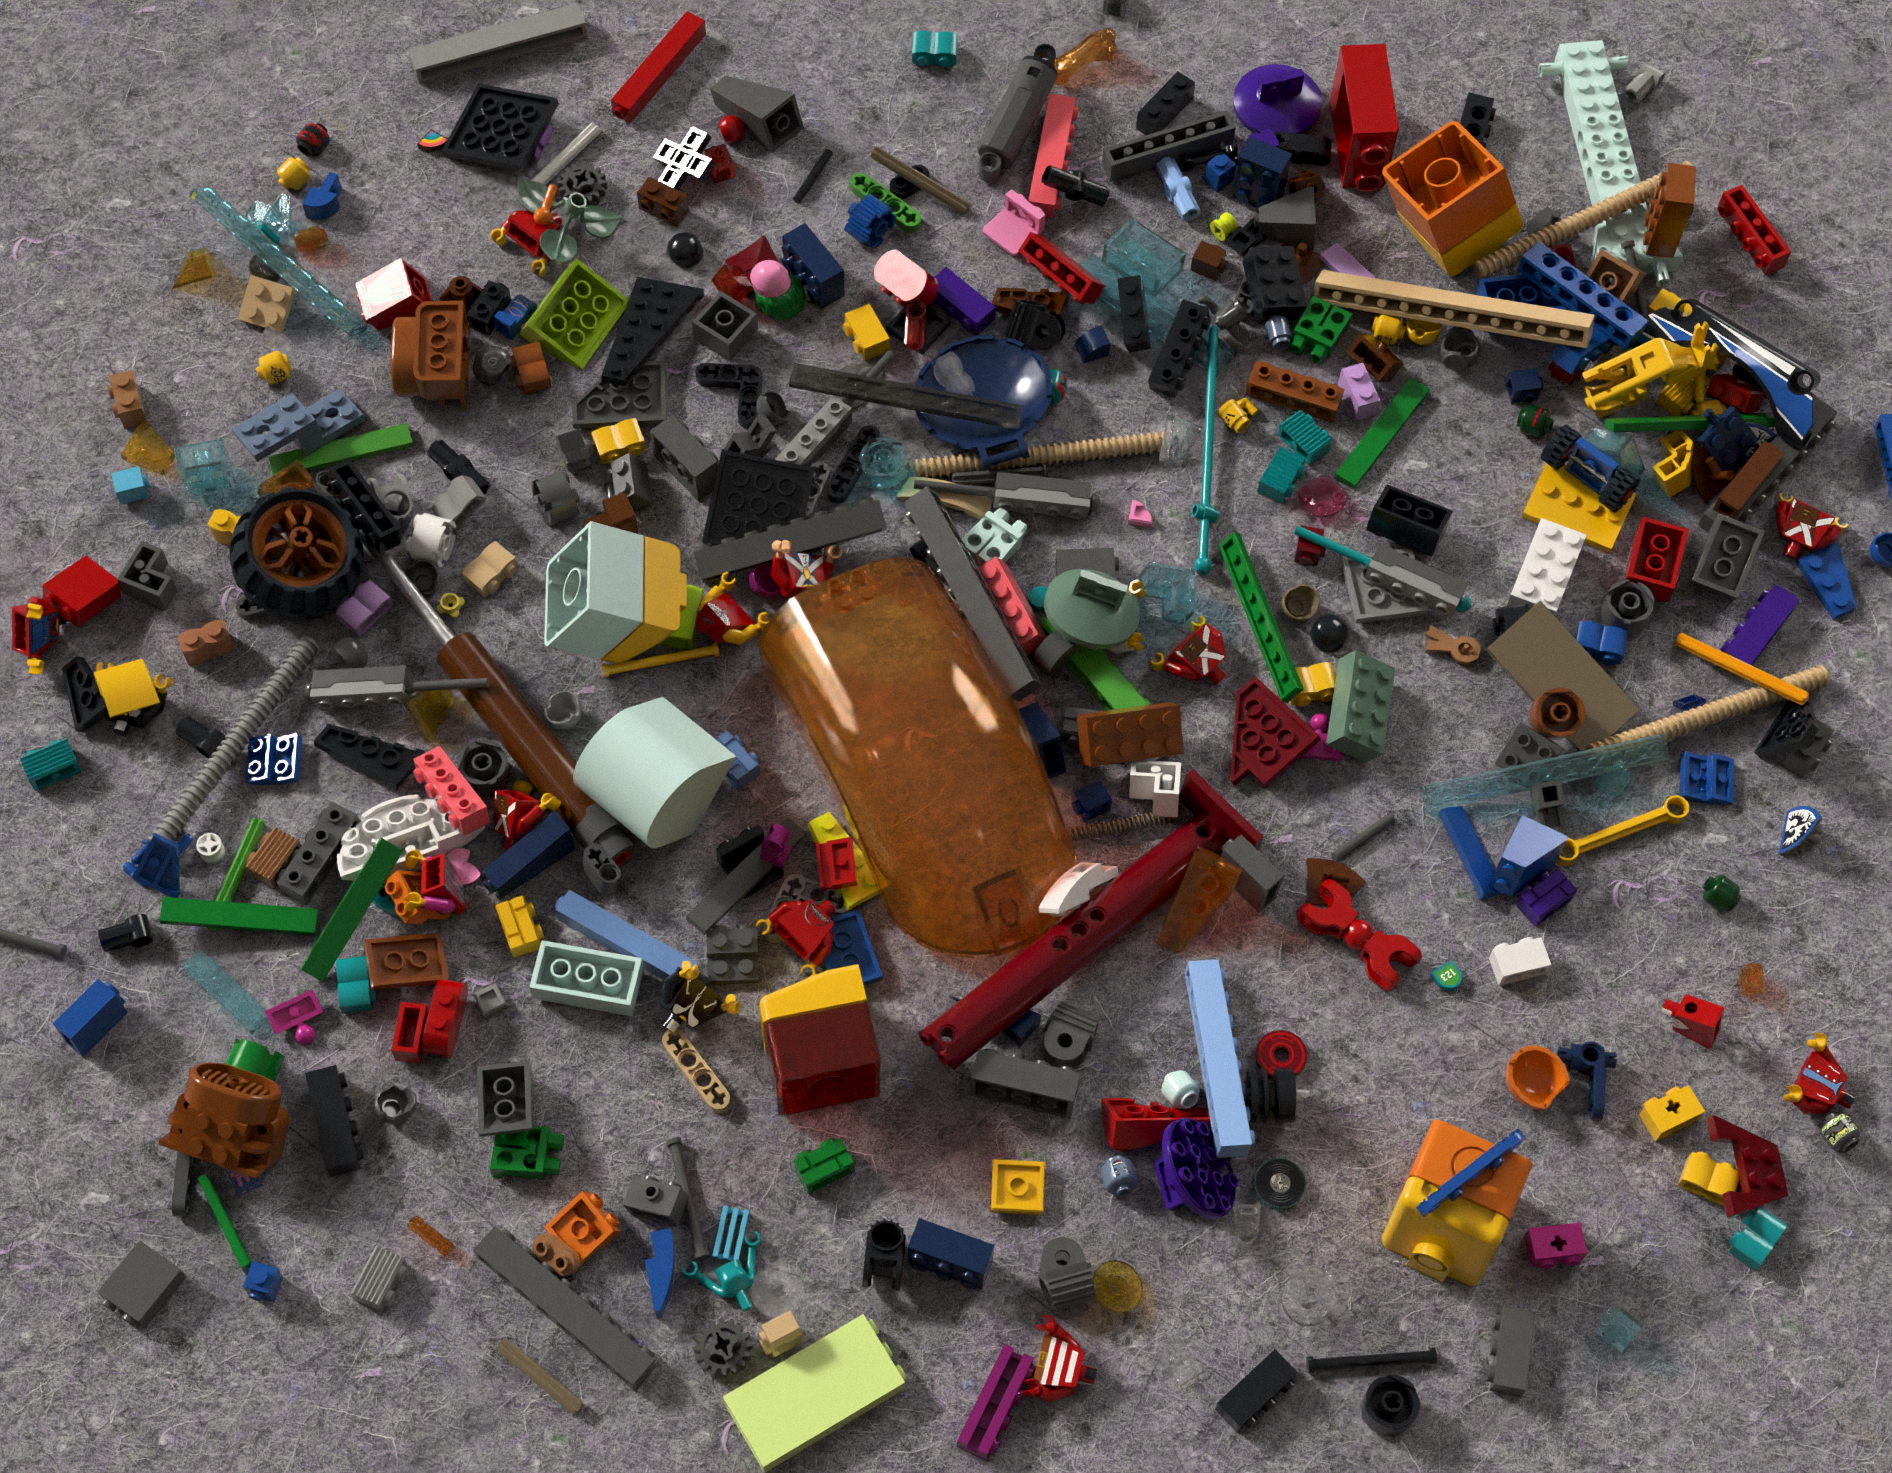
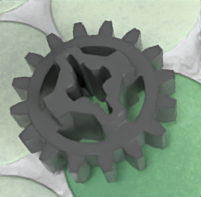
M581 162L578 167L573 163L572 169L564 168L565 174L560 173V180L557 182L560 197L569 198L570 194L578 192L585 196L588 205H593L592 201L599 203L600 196L606 195L607 181L605 173H601L600 167L594 169L593 163H590L587 167L584 162Z
M722 1317L717 1325L710 1320L709 1329L700 1328L703 1336H695V1342L699 1345L693 1347L694 1353L700 1354L696 1357L697 1364L704 1362L702 1366L704 1372L712 1369V1377H716L718 1372H722L723 1378H726L728 1371H731L735 1376L737 1375L736 1368L738 1366L742 1369L746 1368L743 1360H751V1354L746 1351L753 1349L752 1342H746L750 1338L749 1332L742 1334L744 1326L740 1324L735 1327L734 1319H730L728 1324H724ZM722 1332H730L732 1333V1335H727ZM712 1336V1343L710 1346H707V1349L705 1350L706 1343L708 1339ZM718 1339L721 1344L727 1347L728 1356H726L722 1349H719ZM741 1346V1351L738 1357L734 1359L733 1356L735 1351L738 1350ZM717 1360L723 1362L724 1364L714 1363V1361Z

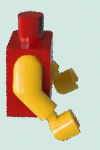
M725 572L721 576L720 585L718 587L715 585L703 597L698 608L700 613L696 618V629L701 633L706 632L716 643L741 645L756 636L759 630L763 632L769 631L772 627V619L765 622L768 619V613L763 612L759 614L758 623L756 624L728 593H723L724 590L729 591L733 589L736 579L734 578L731 582H726L725 580L728 578L729 572Z

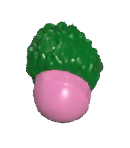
M764 260L755 265L750 274L756 295L755 307L770 317L774 316L775 319L791 320L793 317L796 318L799 312L804 310L805 289L798 277L790 274L781 263L774 260Z

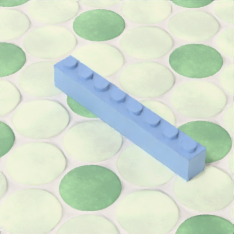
M1219 960L1188 961L1185 979L1217 1158L1248 1156L1251 1146L1255 1144L1254 1131L1249 1130L1250 1109L1248 1106H1245L1244 1102L1246 1087L1240 1080L1242 1065L1241 1061L1236 1058L1235 1052L1238 1049L1237 1038L1232 1037L1231 1031L1233 1029V1016L1228 1014L1227 1009L1229 1006V994L1227 991H1224L1223 987L1225 972L1224 969H1220Z

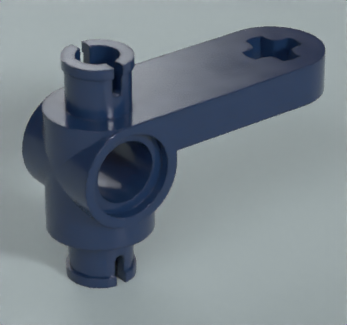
M1592 1041L1585 1042L1584 1044L1572 1043L1570 1048L1558 1047L1557 1056L1563 1063L1569 1064L1570 1069L1589 1075L1590 1120L1602 1121L1605 1107V1067L1615 1069L1617 1059H1614V1057H1617L1616 1052H1605L1603 1046ZM1584 1055H1591L1595 1061L1590 1062L1586 1060Z

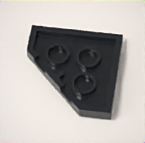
M1788 699L1754 752L1760 759L1807 749L1813 744L1814 736L1819 728L1811 701L1808 699L1804 705H1800Z

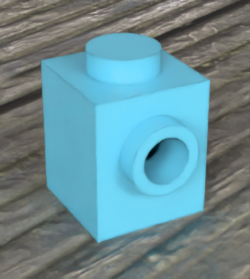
M140 466L111 473L115 493L121 505L149 498L147 488H151L148 475H143Z

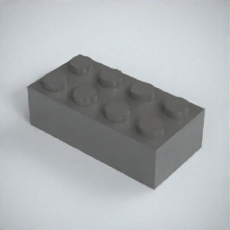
M978 1049L971 1076L970 1096L1071 1119L1080 1073L1067 1066L1058 1068L1050 1066L1049 1063L1041 1060L1032 1062L1015 1054L1006 1056L999 1054L994 1049Z

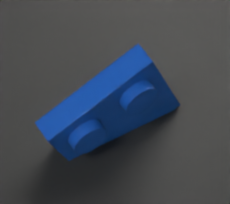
M155 833L132 879L169 897L178 898L180 895L179 844Z

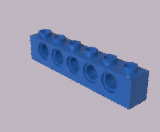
M1540 241L1522 256L1517 269L1518 272L1571 311L1595 315L1593 327L1624 350H1627L1643 335L1649 322L1647 319Z

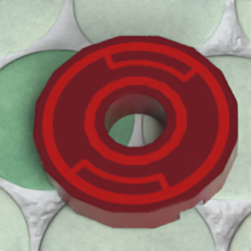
M1277 1030L1264 1035L1259 1041L1255 1058L1259 1069L1266 1068L1268 1078L1270 1079L1273 1077L1275 1068H1293L1296 1077L1305 1067L1307 1051L1302 1040L1294 1033ZM1282 1050L1287 1053L1288 1059L1279 1061L1275 1058L1274 1053Z

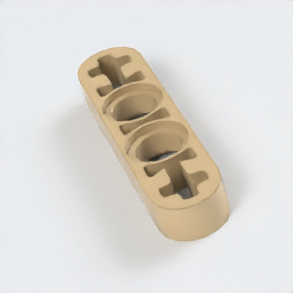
M678 1029L674 1033L669 1030L666 1031L662 1037L663 1048L712 1112L717 1114L726 1112L731 1105L730 1094L683 1032ZM673 1037L675 1040L679 1038V1046L682 1049L680 1053H678V1049L674 1044L669 1045L670 1038ZM687 1055L696 1058V1063L691 1067H686L682 1064V1059ZM701 1075H708L711 1078V1083L705 1087L699 1086L696 1082L697 1078ZM713 1089L719 1098L724 1097V1104H714V1096L711 1093Z

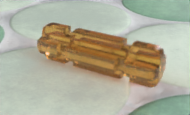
M414 1216L409 1221V1229L415 1234L418 1233L419 1237L434 1249L437 1248L438 1252L443 1256H448L453 1251V1243L447 1238L444 1239L443 1235L428 1223L425 1224L424 1220L419 1216Z

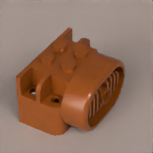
M463 301L423 302L417 307L415 317H396L394 319L391 341V379L396 396L439 400L440 406H446L447 399H460L462 410H467L470 329Z
M215 1062L195 1065L189 1071L185 1092L178 1097L175 1111L168 1117V1123L171 1125L170 1132L159 1140L158 1145L257 1178L282 1157L290 1122V1116L286 1109L279 1106L282 1090L273 1080L232 1065ZM254 1154L261 1155V1157L258 1158Z

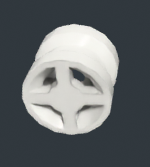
M206 833L197 840L196 847L204 862L214 864L223 859L225 848L218 835Z

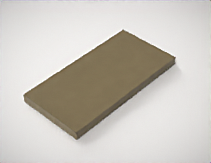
M1541 601L1537 602L1485 649L1532 702L1538 696L1553 688L1570 689L1581 698L1585 706V720L1575 733L1565 738L1584 759L1588 757L1586 747L1589 743L1594 744L1595 741H1601L1603 738L1607 739L1640 710ZM1555 710L1554 715L1558 718L1561 717V713H1557Z

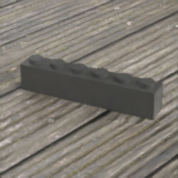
M1224 111L1103 148L1102 167L1109 181H1115L1154 169L1162 158L1168 156L1174 158L1175 161H1180V156L1183 154L1196 156L1219 149L1221 142H1224L1225 146L1232 145L1236 127L1228 111Z

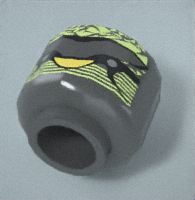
M1831 1113L1822 1120L1824 1125L1820 1130V1135L1834 1151L1845 1153L1860 1142L1858 1138L1860 1136V1129L1847 1114L1836 1115Z

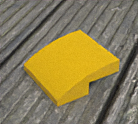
M143 659L93 673L110 718L160 703Z

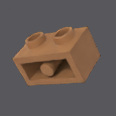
M133 370L110 375L111 385L107 387L110 398L115 399L116 404L112 405L115 418H120L124 429L146 424L147 418Z

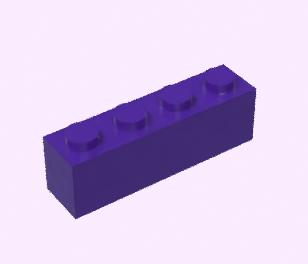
M1774 584L1770 591L1765 589L1758 599L1760 602L1758 607L1754 605L1745 616L1748 619L1746 623H1739L1733 632V635H1735L1732 641L1727 639L1720 651L1753 666L1794 611L1800 599L1777 584Z

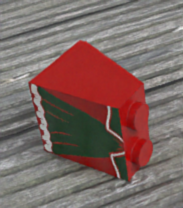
M402 258L355 283L358 291L356 296L363 309L362 317L367 324L373 325L378 330L393 326V321L396 317H415L419 304L432 301L426 277Z

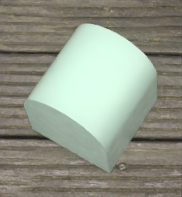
M660 697L629 707L616 714L604 724L580 755L574 769L573 782L581 791L650 848H659L692 835L695 832L736 756L668 700Z

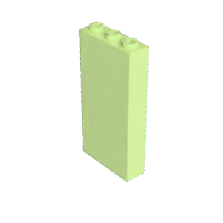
M864 1314L723 1396L724 1405L764 1473L905 1389L904 1380L907 1377L899 1364L895 1366L890 1357L893 1354L887 1343L883 1342L881 1344L877 1337V1334H879L878 1328L872 1319L867 1321Z

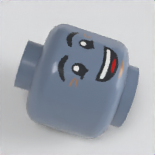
M1113 1156L1105 1161L1100 1172L1106 1191L1119 1197L1131 1194L1138 1183L1132 1161L1123 1156Z

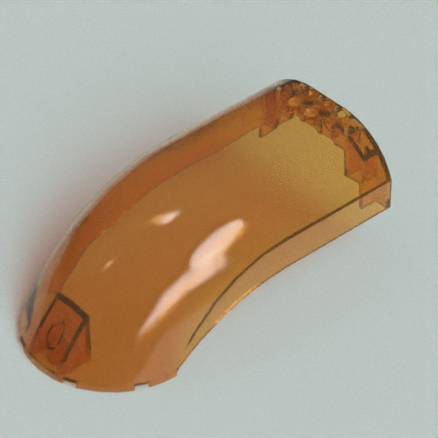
M904 557L886 558L867 563L820 582L802 591L785 603L766 624L757 643L762 667L831 788L861 849L892 921L905 935L909 934L915 938L918 944L932 951L954 957L974 958V955L990 954V957L1001 956L1022 949L1037 940L1048 931V928L1056 920L1059 921L1062 917H1052L1050 913H1039V906L1053 884L1066 871L1077 865V856L1054 790L1028 728L1010 693L934 570L916 559Z

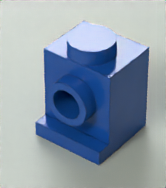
M1225 154L1217 155L1208 162L1206 173L1202 175V179L1218 192L1234 180L1236 164Z

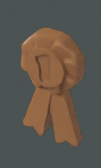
M1429 626V631L1424 635L1429 638L1425 643V653H1450L1456 663L1465 665L1478 660L1481 647L1474 638L1461 636L1454 639L1436 627Z

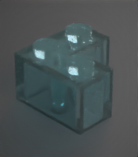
M1593 427L1584 438L1619 464L1616 472H1619L1623 467H1626L1638 477L1644 472L1645 467L1633 435L1621 432L1614 433L1610 430Z
M1149 562L1139 574V581L1144 584L1139 589L1145 591L1144 597L1162 600V621L1185 625L1195 613V570Z

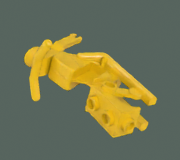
M1704 321L1702 326H1700V323L1694 326L1691 348L1683 347L1663 338H1655L1583 372L1582 374L1586 382L1596 378L1598 380H1610V382L1603 385L1584 387L1588 396L1585 398V402L1589 410H1594L1598 417L1602 418L1623 407H1631L1640 399L1645 401L1648 391L1645 384L1661 377L1663 382L1666 381L1667 385H1674L1693 378L1695 381V401L1702 403L1704 401V376L1706 369L1716 371V365L1720 364L1716 356L1719 349L1718 345L1713 343L1711 348L1709 344L1704 346L1705 336L1709 329L1708 322ZM1623 365H1627V371H1626V372H1625V370H1624L1623 368H1620V369H1617V368H1619V367H1621V366H1623Z

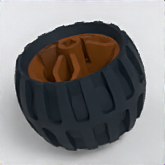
M286 487L276 494L269 492L244 511L234 528L229 551L233 577L238 587L243 590L248 601L254 606L259 605L264 608V612L270 616L288 617L289 621H300L303 617H309L310 619L321 617L329 610L337 608L347 599L361 575L364 559L363 541L361 533L356 528L354 518L348 510H343L340 507L339 501L330 495L326 497L317 493L318 490L307 487L306 490L295 489V487ZM285 532L289 540L288 542L284 539L281 533ZM305 565L314 575L309 576Z

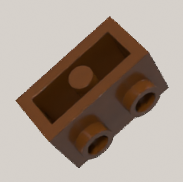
M651 177L647 178L637 192L639 209L676 227L679 226L689 212L687 194Z

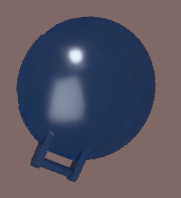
M982 335L956 341L938 351V355L931 362L927 361L918 374L919 378L916 386L913 388V404L918 420L929 434L947 445L961 449L977 450L984 470L991 469L992 465L1022 457V459L1030 457L1023 436L1033 430L1043 419L1051 403L1053 391L1050 371L1043 358L1036 351L1033 352L1025 347L1024 343L1012 338L1004 340L994 338V335ZM1017 442V449L989 457L986 451Z

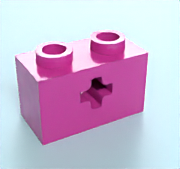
M1581 1222L1529 1228L1524 1235L1530 1267L1539 1266L1540 1269H1548L1558 1263L1573 1266L1580 1264L1587 1254Z

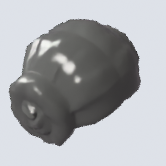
M1457 326L1452 327L1443 337L1439 354L1442 357L1443 364L1446 368L1453 371H1462L1467 367L1473 366L1479 357L1480 342L1474 336V332L1471 329Z
M497 346L482 348L476 354L473 363L475 378L486 385L499 383L503 373L508 371L512 365L508 351Z

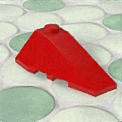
M1101 1098L1105 1138L1111 1148L1117 1151L1139 1149L1161 1142L1166 1127L1171 1122L1180 1118H1191L1198 1122L1203 1121L1207 1126H1211L1208 1108L1192 1106L1188 1109H1176L1173 1106L1171 1109L1154 1101H1150L1148 1106L1134 1104L1135 1099Z

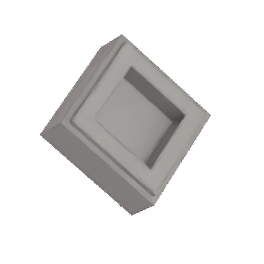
M497 983L473 993L484 1018L508 1007Z

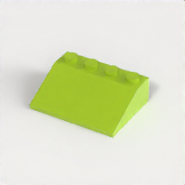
M576 258L567 266L519 334L530 343L539 341L542 351L582 370L626 309L629 299Z

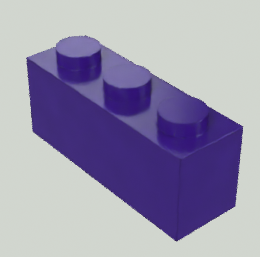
M945 267L934 276L938 281V291L932 303L939 305L950 318H955L966 331H971L977 336L995 320L996 306L950 269Z

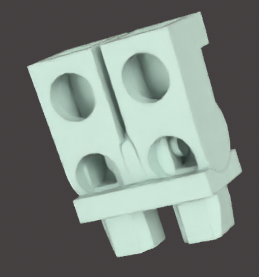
M999 508L994 513L988 511L985 517L962 540L978 568L995 556L1006 563L1022 546V539L1027 532V525L1017 520L1011 526L1007 523L1010 517L1009 513L1003 508Z

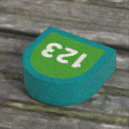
M1452 960L1431 972L1430 975L1437 986L1444 991L1457 989L1462 980V974Z

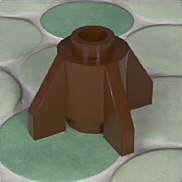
M458 276L450 281L449 286L440 297V301H463L467 315V308L473 304L483 289L471 282L469 278Z

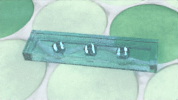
M201 949L181 966L193 980L250 1034H253L268 1020L264 1012L266 1010Z

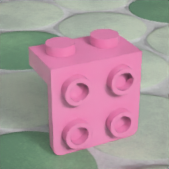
M1011 189L1005 194V208L983 227L982 233L1011 256H1017L1020 253L1018 251L1030 232L1040 235L1044 231L1045 214L1041 208L1028 202L1022 194H1018Z

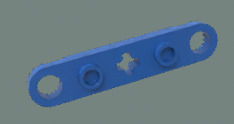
M1519 1129L1514 1130L1509 1134V1138L1505 1137L1502 1142H1498L1440 1186L1438 1191L1427 1196L1428 1200L1424 1199L1416 1209L1425 1217L1448 1199L1451 1202L1455 1201L1464 1193L1463 1188L1489 1168L1495 1170L1505 1161L1503 1157L1518 1147L1525 1140L1526 1136Z

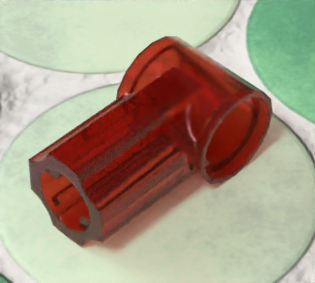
M912 301L906 306L903 346L913 351L924 348L927 313L926 306L921 301ZM913 314H920V316H918V317H914V316H912V315H913Z

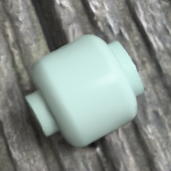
M1178 1070L1166 1075L1161 1091L1163 1096L1176 1109H1188L1197 1103L1200 1087L1189 1073Z

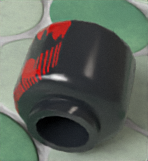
M319 123L306 124L296 137L298 150L308 157L319 156L330 142L327 129Z

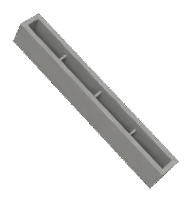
M578 3L408 50L418 83H423L588 36L586 22Z

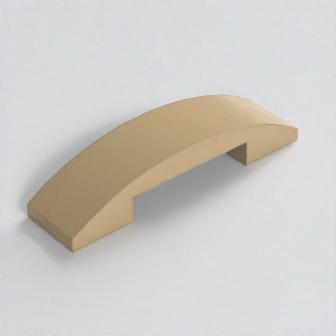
M903 477L896 500L905 502L921 491L914 489V480L952 482L925 477ZM935 491L944 507L964 511L966 517L981 520L992 509L993 499L987 496Z

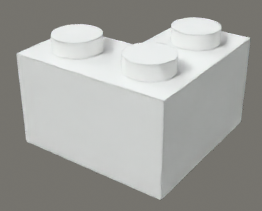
M1148 760L1131 761L1129 798L1153 800V816L1178 817L1181 763Z

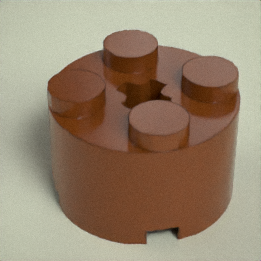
M1553 688L1541 694L1533 701L1530 708V722L1534 730L1550 740H1560L1575 733L1583 724L1586 714L1585 706L1581 698L1570 689ZM1556 710L1557 713H1561V717L1555 716L1554 711Z

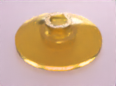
M1111 1260L1100 1265L1093 1275L1095 1297L1102 1306L1113 1312L1124 1313L1132 1310L1139 1304L1143 1294V1285L1140 1276L1133 1267L1122 1261ZM1111 1286L1117 1289V1293L1112 1290Z

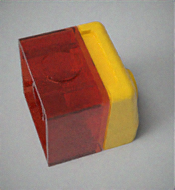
M858 964L826 970L762 997L759 1003L761 1034L779 1115H791L880 1096L881 1060Z

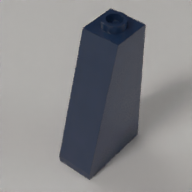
M557 811L549 815L483 870L485 876L483 884L490 894L495 892L499 899L503 898L575 850L571 830Z

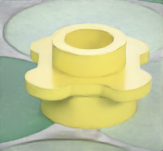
M445 593L440 599L437 611L440 614L446 613L450 617L456 618L459 616V610L465 604V600L454 593Z

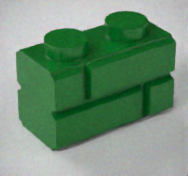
M834 1138L827 1139L820 1144V1148L812 1152L805 1150L796 1156L797 1159L794 1160L795 1171L807 1194L855 1172V1164L841 1138L834 1140Z

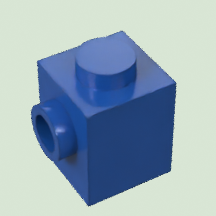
M252 1261L243 1288L249 1295L248 1297L253 1300L274 1302L283 1276L278 1268Z

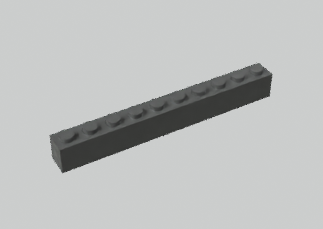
M926 486L904 502L908 509L906 515L913 524H916L918 537L922 542H926L928 546L926 551L929 557L938 564L937 572L944 581H947L949 585L947 590L954 600L957 599L960 605L958 611L970 623L968 629L974 638H978L981 644L979 646L981 653L984 657L989 658L991 662L990 670L995 677L1001 680L1002 685H1000L1002 692L1006 697L1020 701L1043 685L938 494Z

